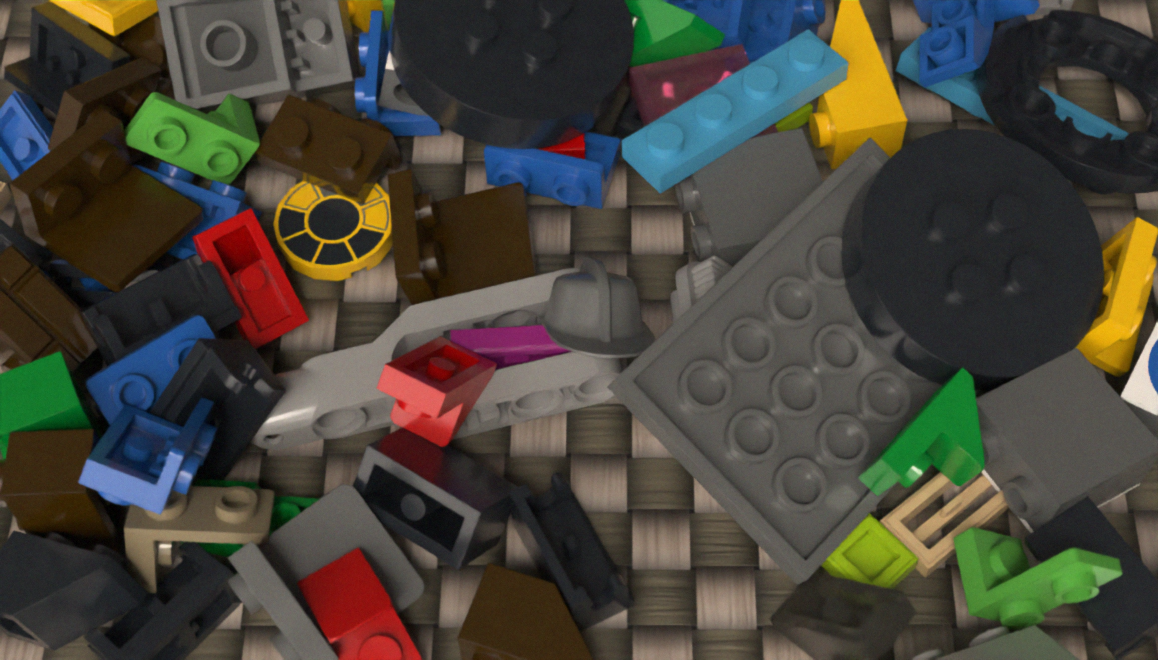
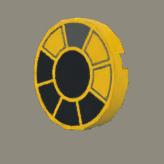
M302 181L293 186L277 206L273 226L279 249L284 254L285 260L295 271L312 279L340 281L353 278L351 272L359 271L364 267L367 268V271L381 263L393 246L389 195L377 182L365 203L360 204Z

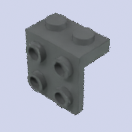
M348 484L337 486L269 536L268 543L256 545L251 541L228 558L238 571V573L227 580L252 615L263 607L266 609L280 629L279 632L269 639L284 660L339 659L298 587L297 582L358 547L393 602L394 610L397 614L420 598L424 592V583L421 577L357 490Z

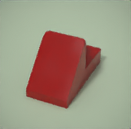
M252 208L193 236L196 251L203 263L208 260L212 262L234 305L237 306L242 318L235 321V324L243 340H248L254 349L309 321Z
M439 336L386 363L376 389L396 398L390 414V419L393 423L438 446L445 447L453 440L492 378L497 363Z
M359 547L297 582L339 660H423L395 612L393 602Z

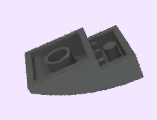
M157 0L175 100L198 111L217 110L228 94L249 102L250 106L284 101L288 94L297 98H304L355 88L356 78L361 77L347 0Z

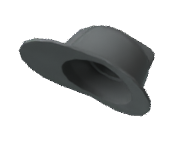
M593 257L584 258L580 272L567 273L556 277L552 285L546 315L539 317V321L550 339L558 346L574 353L592 357L625 358L639 356L655 341L653 333L642 321L638 292L634 281L627 276L607 272L602 261Z

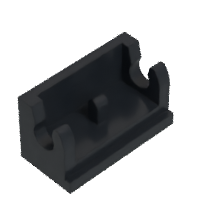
M192 254L122 291L79 311L107 366L193 315L204 317L213 333L242 318L212 262L208 260L203 263L198 254Z
M199 338L149 414L184 427L201 397L213 401L214 405L207 424L217 427L218 430L203 465H199L195 476L198 479L224 480L286 392V389L248 340Z
M555 473L550 480L553 486L541 496L534 497L527 484L509 491L512 522L542 579L555 584L578 631L581 632L633 607L634 599L572 492L567 479L562 473Z
M1088 496L1025 537V545L1034 557L1042 563L1072 548L1119 559L1123 573L1121 576L1099 586V593L1093 598L1074 603L1105 641V646L1116 660L1123 659L1158 636V580Z
M184 542L178 547L183 553L181 556L182 561L158 583L156 593H148L141 605L130 610L105 635L94 627L83 638L89 643L87 646L91 652L100 660H184L242 603L227 581L234 576L233 572L224 564H220L196 542Z

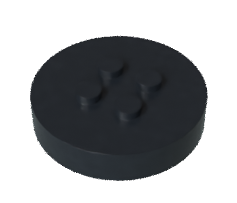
M395 0L389 30V51L395 73L405 91L420 109L433 120L460 136L486 145L508 149H536L554 146L572 140L593 128L608 113L615 102L630 64L634 48L633 22L625 0Z
M951 129L920 137L896 152L863 185L856 195L845 221L842 235V267L846 286L858 316L868 332L892 358L915 374L934 383L944 384L963 367L973 376L975 391L994 390L1073 350L1087 334L1098 312L1104 284V262L1098 232L1093 219L1076 189L1053 164L1039 153L1011 138L974 129Z

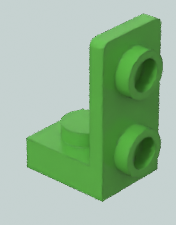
M153 92L148 96L124 130L128 146L212 181L215 180L227 185L232 183L261 145L249 102L232 94L226 96L216 111L205 114L158 92Z
M975 527L953 538L969 615L999 621L1003 627H1008V629H1023L1037 625L1044 620V613L1064 603H1077L1091 599L1099 593V586L1123 574L1119 559L1077 548L1068 549L1030 569L1022 541L1019 538Z

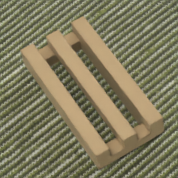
M941 472L880 520V523L919 558L916 569L925 578L956 553L953 541L955 536L972 527L986 528L1009 508L1004 498V493L1001 490L931 549L924 545L926 541L993 487L984 474L913 532L905 524L954 485Z

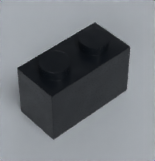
M403 427L367 445L353 485L379 522L457 570L462 569L499 543L511 513L509 491L518 487L448 445L445 447L438 446Z

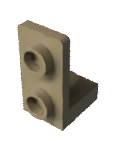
M191 486L186 495L174 491L161 515L134 504L130 505L124 527L126 560L131 564L127 573L148 593H156L162 565H174L177 541L248 544L253 541L256 545L268 543L274 509V492L268 489H249L242 486L228 488Z

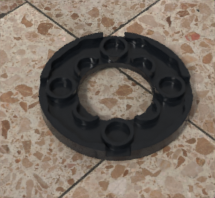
M1051 10L1047 18L1028 20L1023 14L1003 24L992 36L989 52L985 61L977 70V87L981 102L986 113L1002 135L1022 143L1039 153L1068 180L1082 184L1095 193L1109 195L1114 192L1135 194L1158 191V43L1124 24L1079 11ZM1058 67H1081L1100 72L1121 83L1137 98L1146 113V131L1132 132L1126 136L1125 140H1111L1113 134L1108 132L1102 138L1082 133L1075 128L1073 118L1067 116L1063 122L1055 114L1056 105L1053 99L1046 92L1039 89V81L1042 74Z

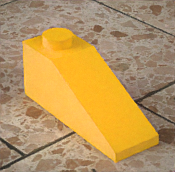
M841 0L830 47L849 62L847 78L819 96L817 112L811 113L809 117L810 134L813 144L816 148L824 149L831 170L837 169L869 138L891 158L901 149L908 121L859 0Z

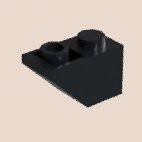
M13 531L0 550V630L7 636L54 651L87 634L94 627L98 628L141 605L148 592L127 573L131 564L123 556L99 544H95L89 551L79 548L72 541L53 532H47L43 538Z

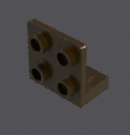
M104 110L9 183L25 235L114 292L122 291L204 219L202 208L131 165L122 121Z
M412 169L387 174L395 276L412 305L537 276L527 195L522 183L516 182L436 201L431 190L423 192Z

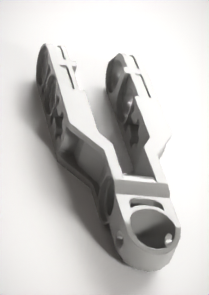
M580 268L563 269L411 305L374 342L322 354L309 359L299 369L275 374L286 389V392L250 442L263 449L281 450L321 439L343 438L392 425L402 428L390 419L396 398L376 389L386 363L439 336L451 341L450 330L542 325L539 317L546 315L552 285L556 277L567 273L580 272ZM569 352L495 370L492 378L453 439L608 401L615 397L607 388L608 385L623 372L620 359L592 357ZM279 434V436L274 439L266 438V436Z

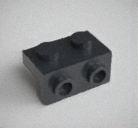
M49 1L32 7L30 57L6 65L4 67V78L57 115L65 90L130 63V54Z

